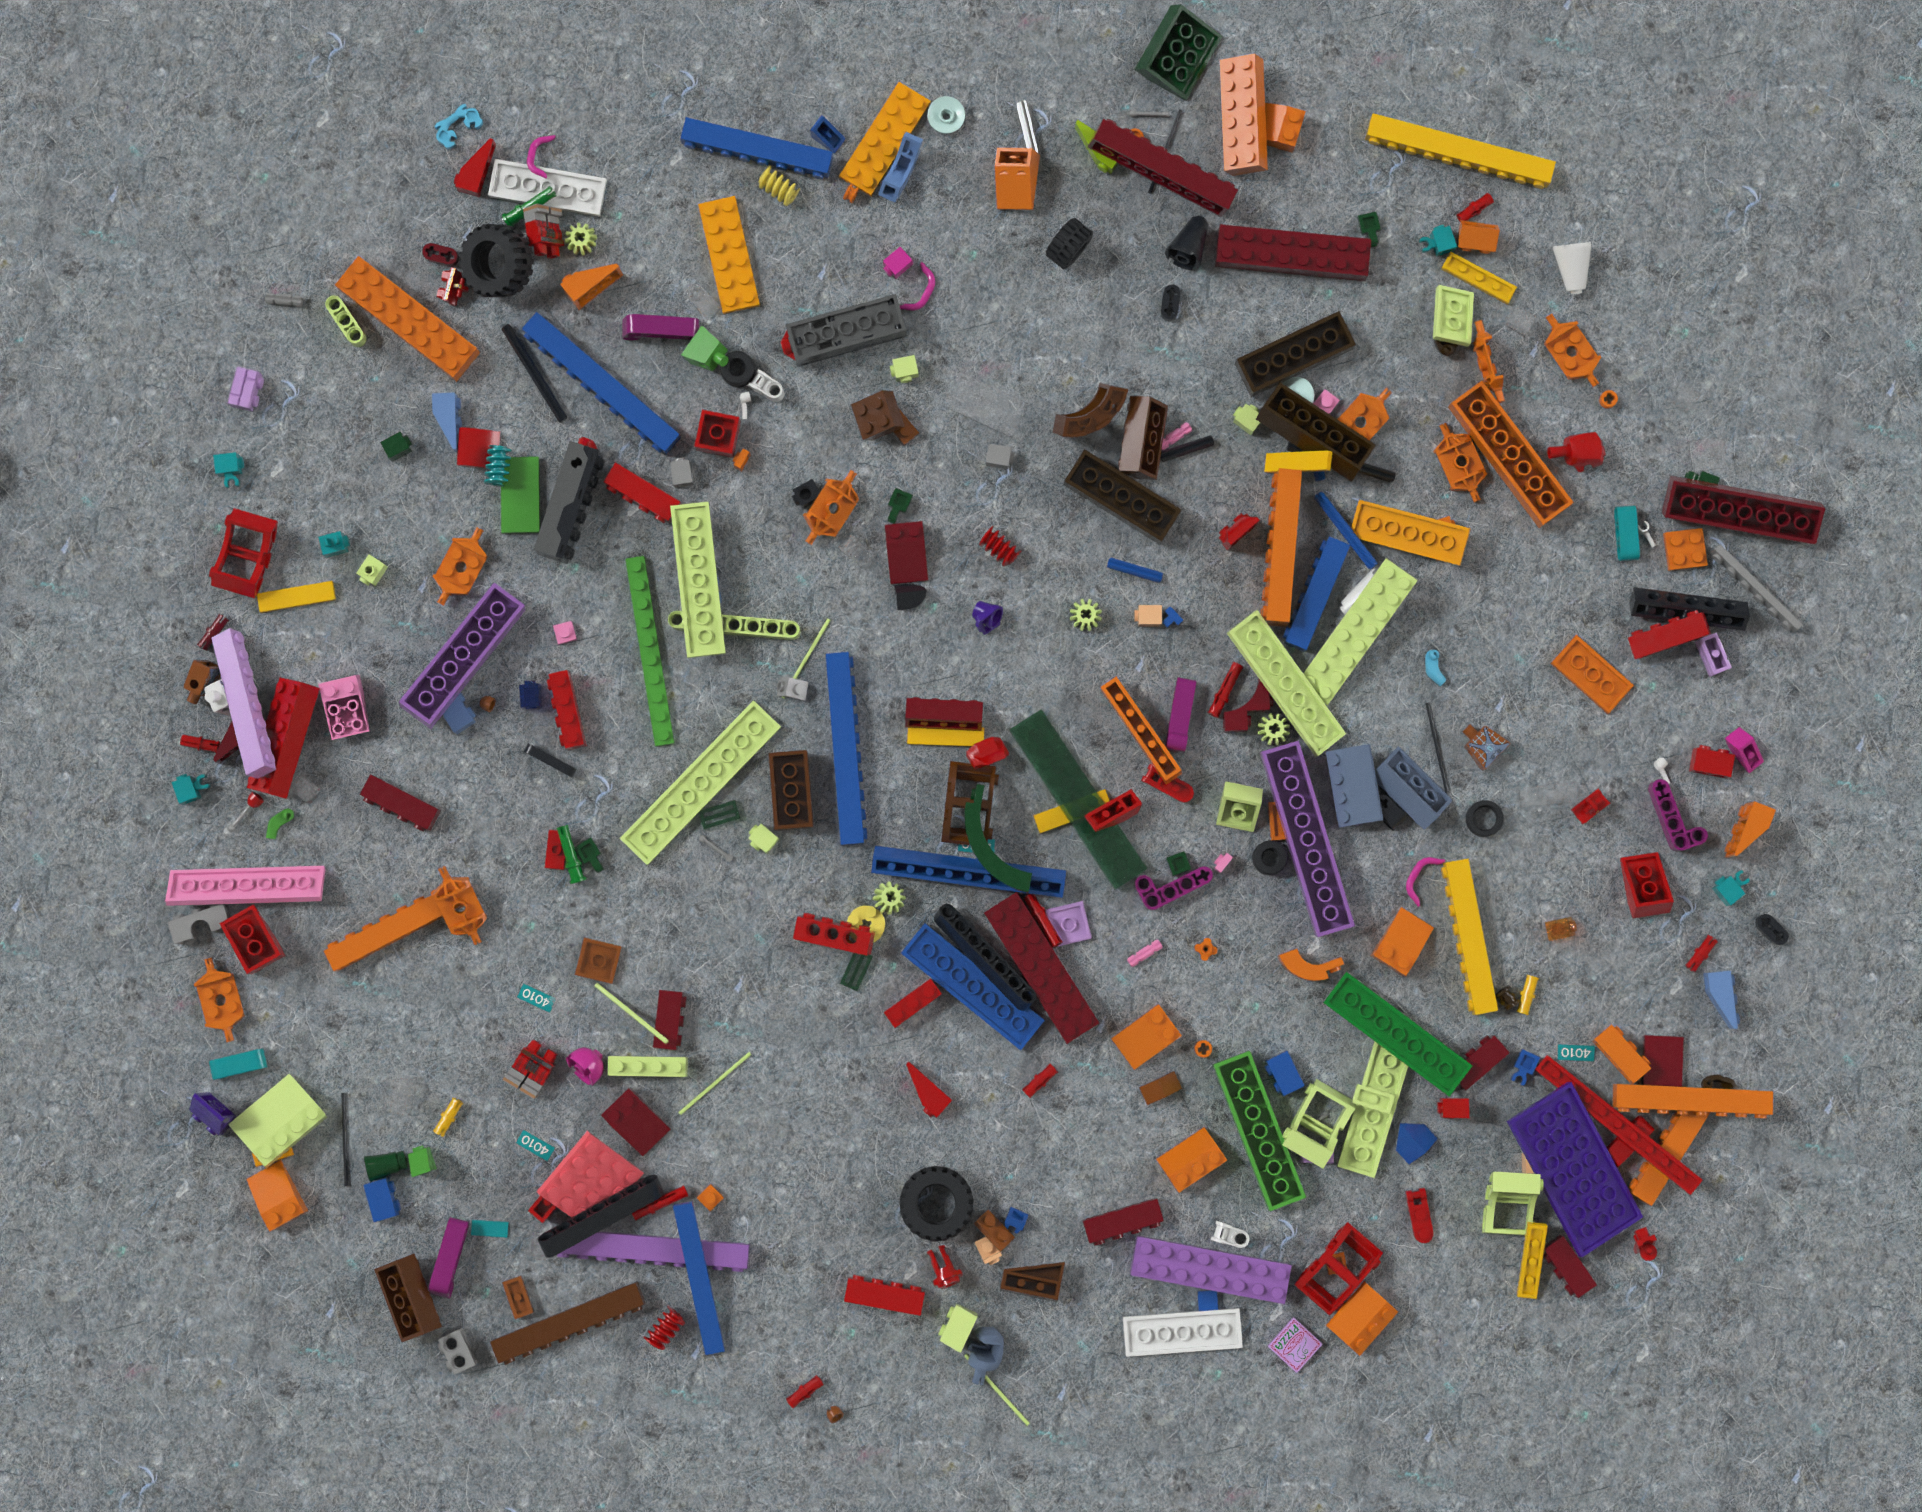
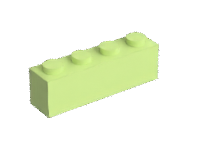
M608 1056V1076L687 1077L688 1057Z

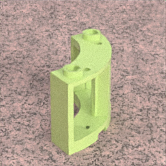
M1316 1079L1313 1084L1309 1083L1304 1092L1307 1095L1290 1127L1286 1128L1282 1137L1284 1138L1283 1146L1324 1169L1337 1144L1338 1130L1342 1131L1356 1108V1104L1352 1103V1099ZM1317 1091L1344 1106L1332 1129L1305 1114ZM1299 1124L1326 1139L1324 1146L1297 1131Z
M1492 1172L1489 1177V1182L1492 1183L1487 1185L1485 1200H1488V1205H1485L1483 1209L1482 1233L1525 1236L1527 1222H1535L1533 1220L1535 1203L1540 1191H1543L1544 1185L1543 1179H1540L1541 1174ZM1496 1202L1528 1204L1525 1230L1493 1228Z

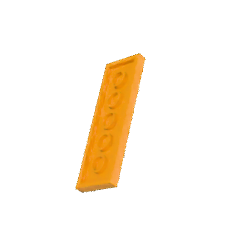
M898 82L840 173L839 178L852 184L854 187H858L859 190L872 197L893 164L904 134L906 132L912 134L931 101Z
M735 196L698 204L723 314L760 306Z
M1363 500L1358 501L1351 529L1360 540L1459 566L1461 565L1471 530L1460 525Z

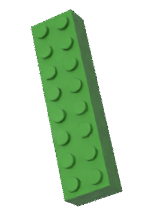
M1246 1051L1212 1064L1268 1211H1273L1306 1198L1288 1148L1283 1146L1284 1138L1282 1137L1280 1127L1251 1052Z

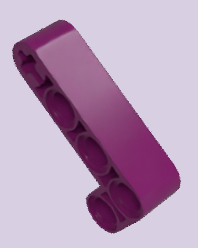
M629 314L622 319V339L629 341L639 340L641 337L692 340L699 330L698 318Z
M1177 677L1165 743L1168 751L1184 754L1186 750L1196 680Z
M1663 779L1651 782L1648 786V792L1670 849L1678 852L1706 842L1708 833L1704 828L1685 829L1668 782ZM1662 786V789L1660 791H1656L1655 787ZM1663 795L1666 796L1665 798L1658 799V797H1661ZM1663 801L1669 804L1668 811L1662 809ZM1670 819L1676 822L1674 830L1668 825ZM1695 831H1698L1701 834V839L1699 841H1696L1693 838V834ZM1677 837L1681 838L1683 841V846L1681 848L1677 847L1675 844V840Z
M1203 866L1156 889L1150 877L1142 875L1135 880L1134 886L1144 907L1148 910H1156L1209 883L1213 878V873L1210 868ZM1201 870L1204 873L1207 872V880L1205 881L1204 878L1198 880L1197 883L1199 885L1196 886L1195 879L1191 875L1194 874V877L1201 875ZM1140 879L1148 881L1149 886L1147 889L1139 888L1138 882ZM1183 879L1191 881L1190 889L1187 890L1182 887L1181 882ZM1168 887L1174 890L1172 898H1167L1164 895V890ZM1148 897H1156L1157 905L1155 907L1147 904Z
M449 1218L429 1283L431 1295L447 1299L451 1298L454 1288L453 1279L469 1229L468 1221Z

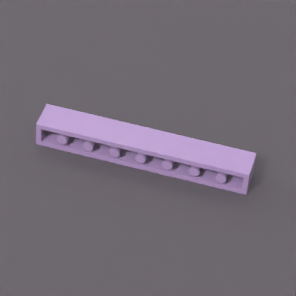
M229 628L212 637V642L245 773L247 776L258 779L276 770L275 757L271 751V742L267 735L266 722L262 716V706L258 700L257 688L253 680V671L250 668L249 656L244 645V637L241 632Z

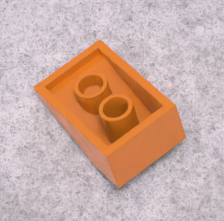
M1265 103L1267 145L1293 153L1306 111L1286 105Z
M616 263L575 272L572 275L568 274L562 279L560 285L568 298L580 310L621 278L623 274Z
M1401 907L1370 956L1401 976H1407L1434 927Z
M1157 1004L1111 1039L1135 1070L1182 1035L1161 1006Z
M282 1160L246 1179L259 1213L269 1232L308 1212Z

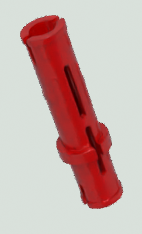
M1232 662L1220 690L1214 695L1213 704L1207 712L1209 715L1219 718L1225 703H1228V697L1244 668L1239 663Z
M1029 894L1024 897L1023 900L1028 905L1031 916L1039 924L1051 947L1054 948L1062 944L1063 941L1057 934L1045 913V908L1041 906L1035 894Z
M682 1185L635 1211L632 1215L635 1221L649 1214L654 1215L656 1214L655 1211L689 1197L685 1186Z

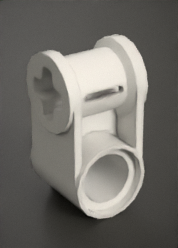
M757 369L756 376L747 386L773 402L781 401L784 398L782 385L765 372ZM774 388L780 389L779 394L776 396L770 394Z
M1216 1221V1230L1211 1240L1238 1248L1248 1245L1250 1238L1246 1231ZM1239 1233H1243L1246 1236V1240L1242 1244L1235 1242V1236Z

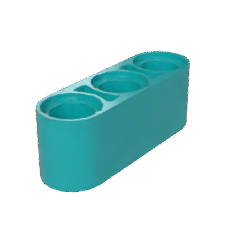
M1616 506L1614 509L1618 560H1639L1640 546L1636 506Z
M264 1048L209 1061L213 1080L268 1067Z

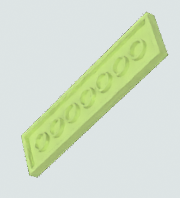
M709 502L670 506L687 658L726 654Z
M1387 558L1303 673L1326 705L1336 695L1418 581Z
M1258 610L1252 612L1227 632V635L1315 757L1322 754L1346 734Z
M1375 1041L1361 1085L1395 1095L1390 1114L1356 1104L1337 1163V1167L1375 1178L1408 1069L1406 1064Z

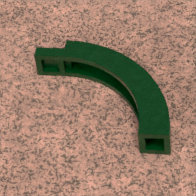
M977 784L976 789L972 788L970 798L974 800V803L966 802L965 828L971 849L979 863L991 876L1010 888L1029 893L1032 873L1018 870L1006 864L993 852L985 839L980 820L985 785Z

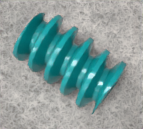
M489 445L491 449H488L487 453L492 456L486 458L490 464H486L485 468L490 471L484 474L488 477V479L484 480V484L501 487L504 486L502 485L504 482H508V479L504 478L503 475L509 474L504 468L510 467V464L506 463L505 460L511 459L506 453L512 452V449L505 446Z

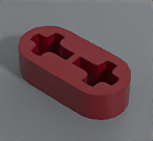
M428 243L422 249L425 259L433 263L452 267L459 261L457 252L449 247ZM434 248V251L439 253V255L432 254L429 257L427 251H431ZM450 253H452V256L454 257V259H450L449 262L447 261V259H446L445 257L442 256V255L449 256Z

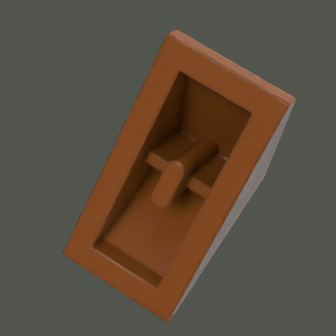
M1173 1071L1139 1087L1146 1104L1149 1105L1181 1090L1182 1087Z

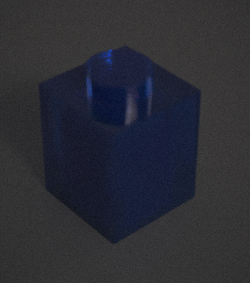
M534 680L524 681V684L519 685L521 708H542L541 685Z

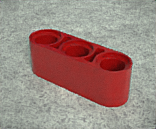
M1641 1115L1632 1121L1635 1126L1648 1136L1655 1130ZM1618 1137L1606 1147L1616 1167H1619L1634 1152L1633 1149Z

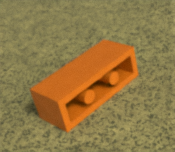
M1611 1024L1592 1042L1625 1079L1633 1085L1651 1069L1649 1066L1651 1063L1644 1055L1640 1056L1636 1052L1637 1047L1630 1040L1627 1042L1624 1039V1033L1618 1026L1614 1027Z

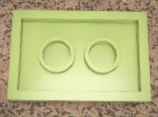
M1443 285L1436 287L1433 339L1466 347L1471 344L1474 292Z

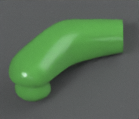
M284 809L268 821L266 838L276 839L280 826L294 818L293 810Z

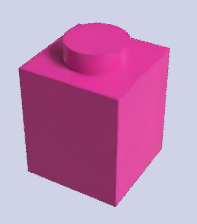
M901 247L897 248L883 260V270L889 277L893 276L895 279L913 265V260Z

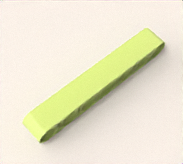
M682 611L671 612L668 617L670 626L675 630L684 631ZM722 615L723 632L727 635L795 640L801 633L800 627L795 621ZM676 616L682 617V622L679 625L672 623L673 618ZM738 621L740 624L739 628L731 630L729 628L730 623ZM751 623H757L759 625L757 631L751 632L748 630ZM769 625H777V631L769 633L767 631ZM789 626H795L797 628V631L794 635H788L786 633V630Z

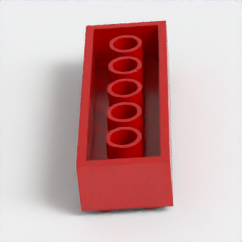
M279 678L273 701L270 704L269 715L265 721L267 735L271 742V751L275 757L276 770L258 779L249 776L247 788L287 799L320 688L299 681Z

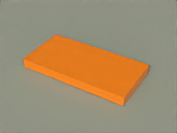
M1575 635L1550 663L1607 714L1616 707L1634 686L1578 635Z

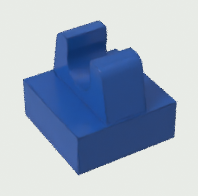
M1170 606L1165 610L1168 617L1162 623L1168 628L1174 622L1179 626L1184 620Z
M1011 1207L1004 1222L1005 1227L1008 1229L1009 1225L1016 1228L1014 1233H1019L1025 1226L1028 1214Z

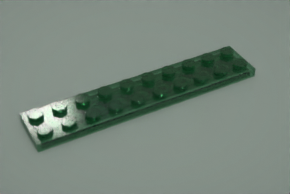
M1042 709L1012 727L1009 732L1113 889H1118L1147 870V867L1118 824L1095 832L1084 817L1089 812L1104 805V803Z

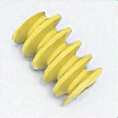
M771 166L767 167L759 178V188H765L766 193L771 192L773 198L778 196L777 200L779 202L784 200L783 204L785 206L790 205L798 195L800 188L795 190V183L789 186L790 179L783 182L784 175H780L777 178V170L770 173Z

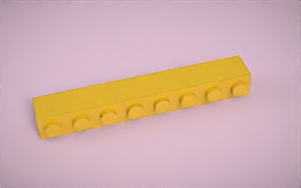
M1469 858L1443 863L1441 874L1443 879L1446 878L1447 882L1445 894L1447 898H1450L1451 905H1448L1450 917L1453 916L1455 923L1452 924L1454 936L1457 935L1456 951L1458 955L1461 954L1462 959L1459 966L1461 973L1465 975L1466 981H1463L1465 993L1468 992L1469 1000H1467L1468 1011H1472V1015L1498 1011Z

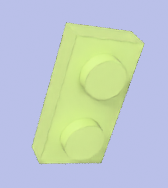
M1357 1084L1352 1103L1390 1114L1395 1095Z

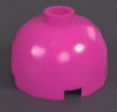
M582 1047L566 1057L568 1066L570 1068L574 1066L576 1070L574 1072L575 1075L587 1085L591 1084L593 1086L604 1072V1064L601 1060L603 1056L596 1049L593 1051L590 1048Z

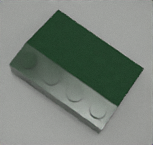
M1182 4L1171 5L1134 70L1152 83L1187 101L1223 36Z

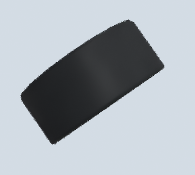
M1490 800L1474 803L1466 813L1468 829L1479 837H1488L1496 834L1504 823L1502 809ZM1487 807L1495 813L1496 822L1492 828L1482 830L1475 825L1473 817L1479 808Z

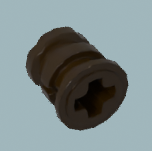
M1509 985L1495 994V997L1500 1000L1499 1003L1505 1006V1011L1512 1009L1520 1002L1519 999L1514 997L1515 994L1510 992Z

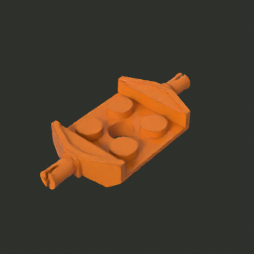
M1553 314L1547 316L1546 319L1552 326V331L1544 345L1567 379L1587 378L1592 387L1598 385L1600 382L1594 376L1593 370L1601 356L1596 354L1577 326L1579 323L1575 321L1560 324ZM1568 347L1576 350L1575 356L1571 357L1567 354L1566 350Z
M1482 320L1474 322L1477 329V337L1473 342V351L1477 354L1478 366L1484 378L1482 380L1489 391L1495 392L1498 403H1502L1505 401L1502 392L1504 377L1503 375L1495 377L1497 370L1495 364L1491 363V349L1487 345L1492 339V335L1485 331Z
M1385 388L1379 397L1360 393L1337 420L1368 440H1371L1389 420L1384 401L1392 392ZM1360 416L1366 419V425L1362 428L1357 427L1355 423L1356 419Z
M1447 423L1441 424L1439 427L1444 435V439L1433 452L1434 454L1436 453L1449 481L1450 490L1470 492L1475 503L1481 500L1476 489L1478 488L1477 485L1487 475L1470 435L1453 434V432H1450ZM1457 457H1464L1466 465L1459 466L1456 463Z
M850 470L843 481L826 478L825 481L827 483L809 511L803 514L811 529V533L805 542L812 545L817 535L836 537L859 501L858 495L851 484L857 473ZM832 503L837 505L835 513H831L829 510Z
M476 527L470 539L452 538L453 542L436 574L432 576L443 589L437 603L444 606L449 595L469 594L488 558L478 541L483 533L482 529ZM463 562L466 564V570L461 573L457 572V565Z
M446 866L439 868L438 871L443 881L433 892V897L451 934H468L474 945H477V942L478 944L482 941L477 933V929L486 921L487 915L484 913L471 886L469 877H451ZM462 903L466 908L464 911L458 912L454 909L455 905Z
M212 958L204 959L207 973L194 983V987L197 988L206 1021L205 1027L222 1029L225 1034L226 1043L234 1041L231 1029L245 1016L233 973L214 969ZM220 994L226 998L222 1006L216 1002V998Z

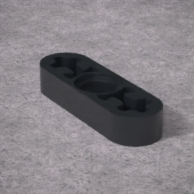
M529 743L523 751L571 778L577 770Z

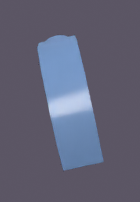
M908 132L904 134L897 156L882 182L878 195L892 202L897 201L915 167L923 139Z

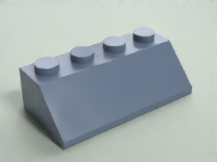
M1370 744L1327 751L1326 757L1339 828L1382 821L1383 814Z
M1399 746L1375 769L1377 784L1424 830L1453 801Z

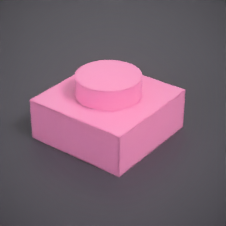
M1324 389L1314 402V405L1330 414L1340 400Z
M572 621L553 626L558 645L577 640Z
M1228 853L1224 856L1220 854L1214 862L1216 864L1214 869L1221 873L1233 857Z

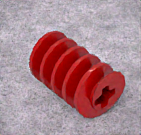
M992 526L981 538L979 546L986 545V552L992 549L990 555L993 557L998 554L996 561L1003 560L1002 566L1005 567L1010 565L1020 555L1022 550L1014 552L1016 545L1009 547L1011 541L1003 542L1005 535L998 537L999 530L992 532L994 527Z
M667 1306L670 1313L663 1311L665 1319H657L660 1325H652L655 1331H647L650 1338L643 1336L649 1344L660 1350L665 1349L663 1343H670L668 1337H675L673 1331L679 1332L680 1327L678 1324L682 1326L685 1324L683 1317L670 1306Z

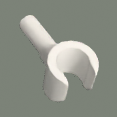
M744 392L740 395L742 419H747L746 403L751 402L749 392Z
M1644 521L1643 524L1646 529L1642 530L1638 525V533L1644 535L1653 548L1656 544L1648 532L1649 523Z
M1658 758L1654 762V767L1660 772L1663 779L1670 784L1664 770L1668 763L1664 758Z

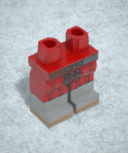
M534 204L523 208L526 233L530 242L528 246L533 247L534 256L547 255V258L550 259L560 257L559 247L564 246V240H562L558 217L562 216V208L542 204Z
M532 1040L527 1047H523L514 1064L502 1079L512 1087L520 1088L519 1091L532 1099H537L556 1065L554 1062L558 1055L551 1049L547 1050L544 1057L539 1055L538 1051L542 1044L536 1040Z

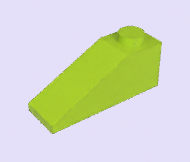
M1077 120L1075 129L1095 164L1098 165L1097 168L1104 173L1112 174L1118 163L1088 148L1095 131Z

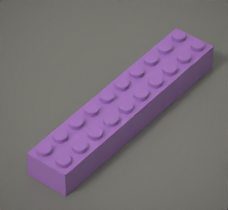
M1299 741L1260 752L1315 937L1354 927L1355 924Z

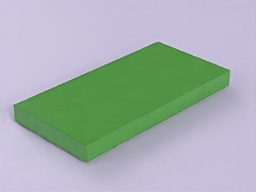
M511 457V459L505 460L506 463L510 464V467L504 468L509 474L503 475L504 478L508 479V482H504L502 484L504 486H501V533H539L540 458Z

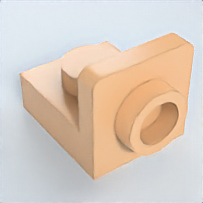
M986 1236L974 1242L984 1264L989 1263V1265H993L1000 1261L999 1257L1002 1256V1253Z

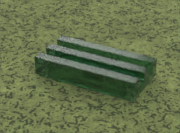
M735 800L703 809L699 812L704 830L741 819ZM733 805V809L707 817L703 815ZM731 813L736 815L710 824L705 822Z
M853 953L840 984L858 991L873 958L871 955L860 954V959L849 983L845 982L857 956V953ZM864 957L868 958L856 986H853L852 984Z

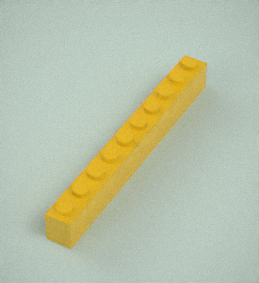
M1372 113L1365 140L1369 141L1372 145L1382 144L1391 150H1405V153L1410 155L1420 154L1429 160H1434V158L1442 160L1444 164L1452 165L1454 163L1460 165L1463 169H1477L1482 174H1496L1498 178H1511L1520 184L1530 183L1539 189L1547 188L1551 183L1556 161Z

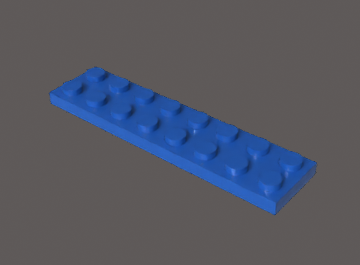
M925 923L901 952L903 956L1019 1050H1022L1045 1021L1030 1008L1025 1011L1017 1009L969 958Z

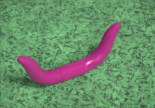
M555 135L535 139L528 151V169L547 179V174L534 165L536 149L539 145L554 140Z
M923 262L920 263V267L928 277V285L919 302L900 305V310L915 311L921 309L926 305L934 290V274Z
M1427 857L1418 861L1407 879L1406 890L1417 907H1420V900L1413 890V884L1421 869L1427 864H1443L1445 859Z

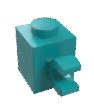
M1439 225L1433 228L1429 235L1430 238L1422 237L1419 240V243L1426 242L1428 244V247L1423 248L1422 252L1426 253L1434 249L1436 257L1450 253V251L1454 252L1457 248L1451 226Z
M237 452L213 455L215 474L219 477L225 476V487L229 488L231 480H234L235 486L239 487L240 481L234 475L242 474V468H244L243 457H240Z
M341 531L318 537L322 554L326 558L349 552V538L347 535L344 536V533Z
M183 774L176 777V781L171 782L179 804L185 805L201 799L199 790L210 787V784H201V780L207 778V775L201 774L195 781L193 776Z
M1743 870L1737 871L1734 874V879L1732 876L1724 877L1723 875L1714 882L1716 885L1712 890L1726 906H1731L1746 894L1741 886L1747 884L1750 879L1740 880L1739 876L1743 873Z

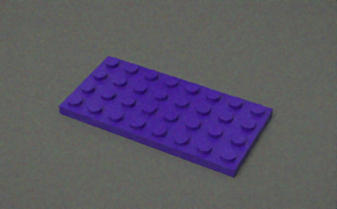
M1572 1082L1565 1083L1506 1121L1534 1174H1541L1540 1179H1543L1544 1183L1543 1191L1579 1257H1584L1643 1218Z

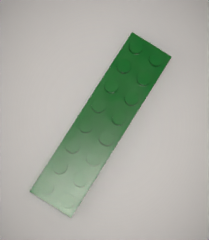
M1347 972L1323 1002L1448 1097H1450L1473 1066Z

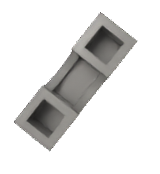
M210 904V908L202 910V908L194 909L187 916H184V914L173 916V920L168 922L174 944H182L197 939L195 928L203 920L209 924L211 932L223 930L219 923L231 917L228 905Z

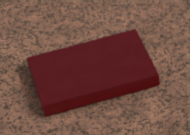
M1644 1035L1643 1055L1651 1063L1649 1065L1651 1069L1642 1076V1085L1682 1087L1684 1037Z

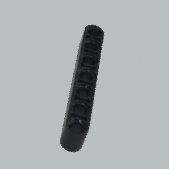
M943 904L934 915L935 923L1017 1009L1021 1011L1027 1010L1036 1000L1035 991L951 904Z
M649 1175L544 1232L537 1239L545 1257L556 1256L664 1195V1190L657 1175Z

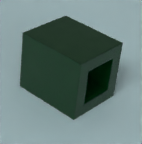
M401 432L380 442L392 462L412 452L410 446L413 444L408 435L404 436Z

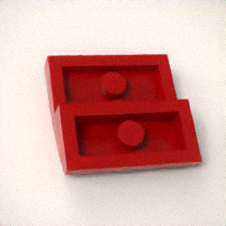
M460 427L457 465L470 468H485L486 464H490L486 458L492 456L487 453V450L491 449L489 445H500V431Z

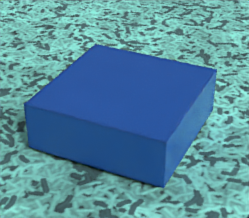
M1197 1291L1198 1311L1218 1310L1217 1291Z

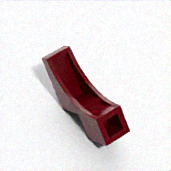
M1259 678L1254 695L1245 705L1223 713L1224 733L1247 732L1248 727H1251V716L1247 715V713L1268 712L1270 707H1273V697L1269 695L1268 690Z

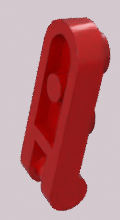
M1149 764L1147 774L1143 775L1141 779L1143 783L1182 803L1188 802L1193 798L1194 790L1192 786L1178 778H1175L1168 784H1165L1161 776L1157 782L1152 780L1155 774H1159L1154 766Z
M1419 1188L1418 1191L1414 1192L1411 1190L1405 1191L1414 1238L1420 1243H1428L1433 1238V1227L1425 1188ZM1420 1198L1421 1204L1414 1205V1199Z

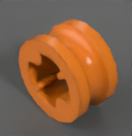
M850 184L843 199H848L850 203H853L859 188H854Z
M1612 390L1603 392L1599 397L1600 405L1607 409L1612 408L1618 401L1617 394ZM1607 395H1610L1609 398H1613L1610 404H1607L1608 401H1604Z
M1201 1040L1195 1044L1194 1051L1197 1056L1205 1058L1211 1054L1212 1046L1208 1041ZM1202 1043H1205V1046L1209 1048L1205 1051L1206 1054L1204 1055L1201 1054V1051L1198 1052V1048L1201 1047Z

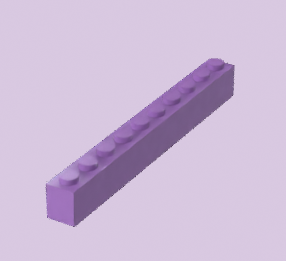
M599 1231L557 1254V1257H569V1254H574L579 1259H588V1256H596V1260L607 1261L608 1257L615 1258L616 1262H627V1259H634L635 1263L646 1264V1261H654V1265H666V1262L674 1263L673 1266L685 1267L680 1238ZM701 1240L707 1266H712L713 1270H724V1267H731L732 1271L743 1272V1269L748 1268L750 1244Z

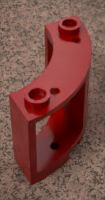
M234 508L231 514H228L225 518L226 532L223 545L215 566H212L209 572L211 586L255 599L264 580L262 577L265 568L268 569L272 557L270 551L272 543H275L278 521ZM235 525L263 533L260 552L231 544ZM227 555L256 562L250 580L221 572Z
M1349 1222L1336 1232L1325 1247V1252L1301 1273L1294 1284L1329 1316L1335 1310L1338 1312L1345 1304L1344 1301L1353 1293L1368 1273L1379 1266L1381 1263L1379 1258L1383 1254L1380 1249ZM1343 1241L1367 1261L1357 1276L1333 1256ZM1324 1264L1348 1284L1346 1289L1336 1299L1312 1279Z

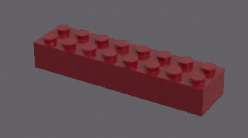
M1103 119L1096 128L1088 145V148L1116 161L1118 164L1219 217L1229 210L1238 191L1233 183L1219 180L1218 176L1214 173L1202 171L1200 166L1185 162L1183 157L1168 153V150L1162 146L1156 147L1151 144L1149 139L1145 137L1139 138L1134 135L1132 130L1116 126L1117 123L1113 120Z
M1220 224L1215 267L1366 281L1369 271L1371 239Z
M1670 476L1662 508V514L1665 518L1815 545L1825 512V507L1820 502Z
M1017 892L984 912V915L1025 980L1035 991L1037 999L1066 1044L1099 1024V1021Z

